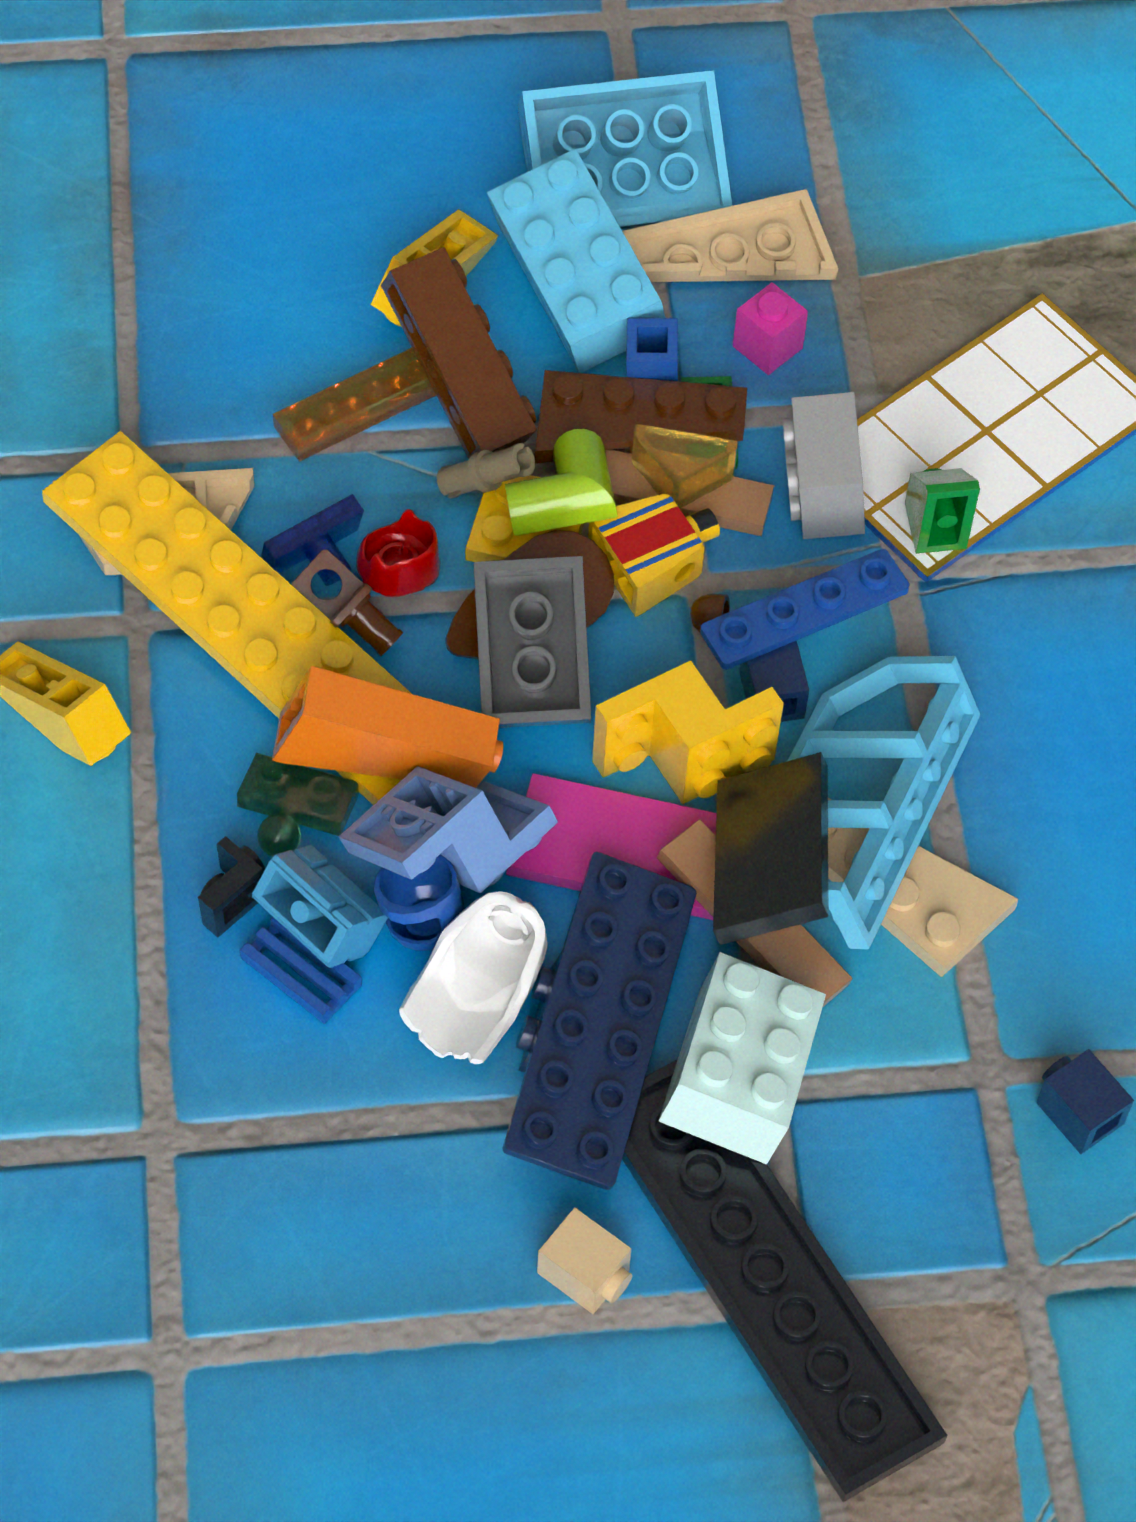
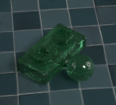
M256 753L237 792V807L268 815L258 828L257 840L260 848L269 856L274 857L275 854L289 850L294 852L301 842L299 825L337 836L341 835L359 796V786L353 780L304 766L272 761V757Z

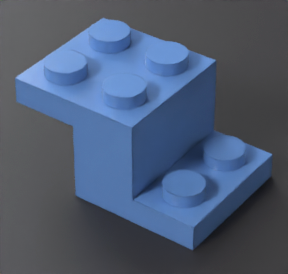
M417 766L338 837L348 853L411 880L429 869L441 854L452 863L459 885L482 893L487 887L499 881L503 872L526 851L536 847L542 837L558 823V820L550 806L485 781L475 788Z

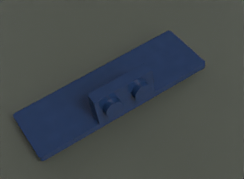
M593 853L588 863L563 949L551 969L544 966L541 967L533 986L531 998L539 1001L535 1017L526 1016L518 1035L516 1048L524 1050L518 1071L525 1074L502 1147L505 1154L604 1190H610L614 1186L697 895V891L693 887L603 853Z

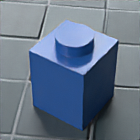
M627 318V377L678 381V318Z

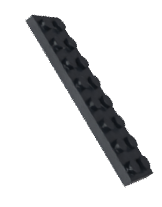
M677 1059L645 1076L622 1160L842 1502H845L945 1443L948 1435L768 1165L659 1122L678 1061Z

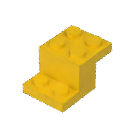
M690 660L596 705L592 762L604 778L619 770L621 772L630 771L639 766L646 757L650 756L682 805L697 797L709 798L717 793L718 780L768 767L775 760L784 703L773 687H770L724 709Z

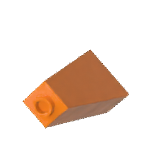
M311 666L280 712L272 761L402 780L419 766L476 788L489 772H496L502 758L504 745L503 741L497 740L499 718Z

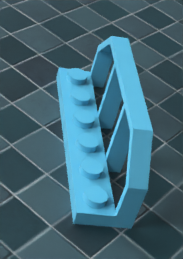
M956 656L887 657L824 692L788 759L790 761L819 752L822 753L824 758H904L898 772L892 777L890 788L883 801L828 800V828H870L859 851L855 853L852 859L850 870L844 882H828L829 910L850 949L870 948L981 715ZM898 683H941L934 698L928 704L927 713L918 731H832L839 716Z

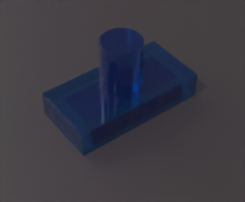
M351 494L264 542L261 558L280 574L305 559H308L311 563L322 550H328L351 571V566L335 543L358 531L364 510L355 496ZM323 569L317 572L325 586L332 585L341 580L338 574L332 570Z

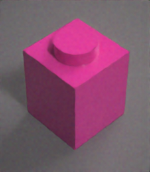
M771 282L737 308L733 347L763 372L770 375L803 349L808 310Z

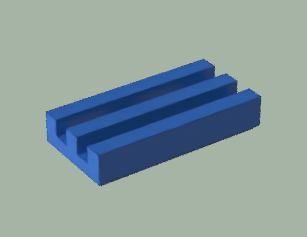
M272 917L270 919L271 925L267 929L262 927L255 934L256 940L252 944L247 942L240 949L241 959L325 1024L362 986V977L345 963L328 968L282 924ZM280 936L284 940H286L289 944L295 947L298 951L304 954L307 958H309L312 962L318 965L321 969L327 972L330 976H332L343 986L340 988L332 980H330L323 973H321L314 966H312L309 962H307L300 955H298L291 948H289L286 944L280 941L278 937ZM269 949L292 967L296 973L311 982L331 999L327 1003L323 1002L262 953Z

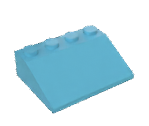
M714 70L522 91L517 106L527 172L576 148L620 228L646 226L732 206Z

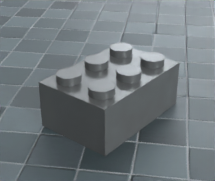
M583 556L474 562L482 714L499 718V728L591 723Z

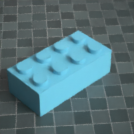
M576 148L487 192L497 224L578 373H583L626 351L627 318H666L660 297Z

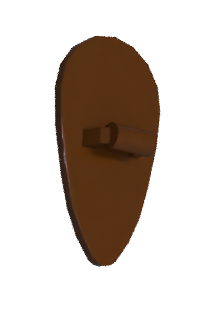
M553 530L535 536L504 559L518 560L583 556L586 628L590 627L606 612L614 594V573L607 555L593 540L575 531ZM475 589L466 597L455 614L445 638L448 651L457 657L479 659Z

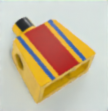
M660 494L616 506L618 517L589 522L588 538L593 540L607 555L614 573V585L635 617L645 613L700 576L704 558L703 543L720 535L718 521L709 508H704L685 517L672 496Z

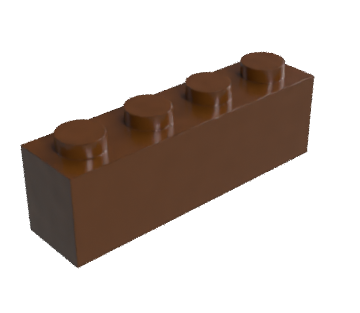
M445 247L390 270L381 287L468 459L474 453L482 450L496 452L518 443H525L537 430L534 425L536 423L535 411L528 398L524 395H519L511 379L513 377V369L508 357L502 350H496L488 334L490 332V324L484 310L480 305H474L465 289L467 287V279L460 263L456 259L451 260Z

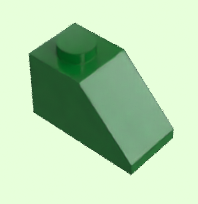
M932 468L922 472L910 473L905 507L916 554L967 549L980 486L978 480L962 468L949 470Z

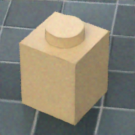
M574 1208L538 1250L537 1273L583 1308L594 1314L605 1300L611 1304L614 1303L629 1285L633 1276L629 1272L631 1248L577 1208Z

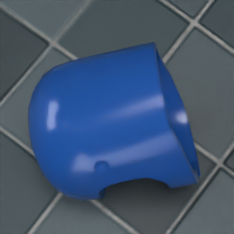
M441 854L429 869L418 874L412 880L383 867L375 876L373 890L380 911L388 917L386 920L388 929L392 937L408 949L432 951L444 928L465 909L455 869L452 863Z

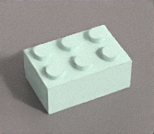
M720 952L700 988L659 1122L767 1164L789 1128L826 994Z

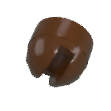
M706 594L693 602L690 608V616L693 626L699 633L704 622L730 612V599L728 595Z

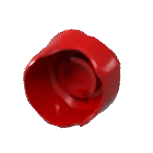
M407 509L398 521L367 534L358 548L356 557V569L362 582L373 588L372 591L386 597H400L413 594L433 584L440 573L438 538L433 525L427 520L419 519L411 509Z

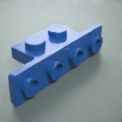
M880 549L704 622L701 625L700 634L721 668L728 670L906 595L910 584L886 549Z

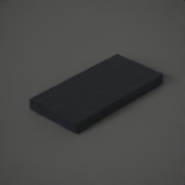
M819 752L718 780L713 932L719 944H726L829 917L828 766L822 753Z

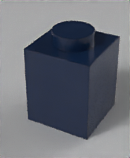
M797 641L740 664L739 673L746 699L773 687L784 703L781 722L805 718L809 687Z
M1090 1049L1073 1060L1065 1056L1053 1063L1042 1076L1044 1083L1037 1100L1038 1106L1080 1154L1124 1125L1134 1102V1099Z

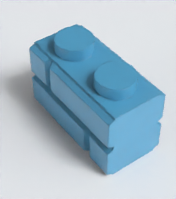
M312 845L297 848L294 852L289 850L275 854L270 859L252 892V898L328 968L343 964L346 960L352 961L364 957L371 949L388 919L369 896L337 867L329 865L327 858Z

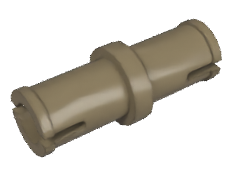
M518 443L496 452L482 450L474 453L467 461L442 467L437 474L438 488L444 496L448 495L450 499L475 490L484 493L498 489L502 482L531 475L535 468V458L531 449L528 446L524 447L523 443Z

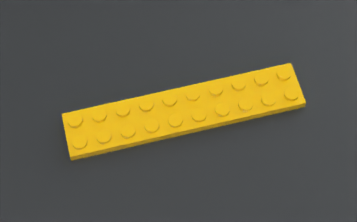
M121 431L42 490L43 502L110 562L113 567L278 718L280 717V712L311 666L411 693L339 627L335 628L329 623L331 620ZM336 771L372 805L376 804L402 780Z

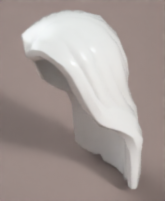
M502 891L491 892L474 900L444 928L428 962L417 980L410 987L399 1008L403 1022L411 1031L418 1033L419 1040L435 1056L444 1058L448 1055H453L454 1059H466L468 1057L470 1063H484L513 1024L534 986L548 946L545 925L537 909L530 902L522 901L519 897Z

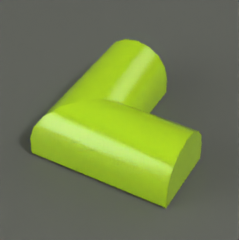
M573 429L565 432L557 439L554 445L553 455L557 475L505 484L514 536L618 517L605 447L600 436L587 429Z

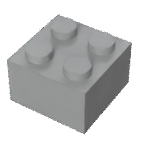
M854 392L791 398L793 418L783 419L791 521L802 520L803 539L865 534L863 477Z

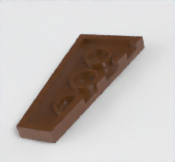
M545 370L535 448V464L553 462L554 445L557 439L565 432L573 429H587L595 432L601 437L605 450L629 447L630 453L650 451V446L654 444L674 442L680 448L743 441L747 387Z

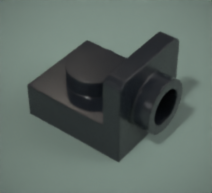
M226 836L217 843L220 868L224 873H219L211 878L204 886L201 895L198 896L202 923L217 938L258 904L252 898V892L265 870L263 862L252 849L245 845L239 848Z

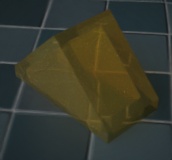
M636 424L633 437L632 464L658 495L666 494L672 496L681 509L733 480L738 441Z

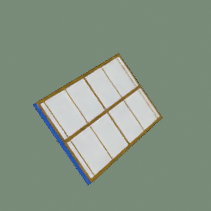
M1043 293L857 419L863 477L865 525L927 583L1136 434V376ZM932 468L942 470L962 468L978 480L980 492L967 549L915 553L905 507L910 473L922 472Z

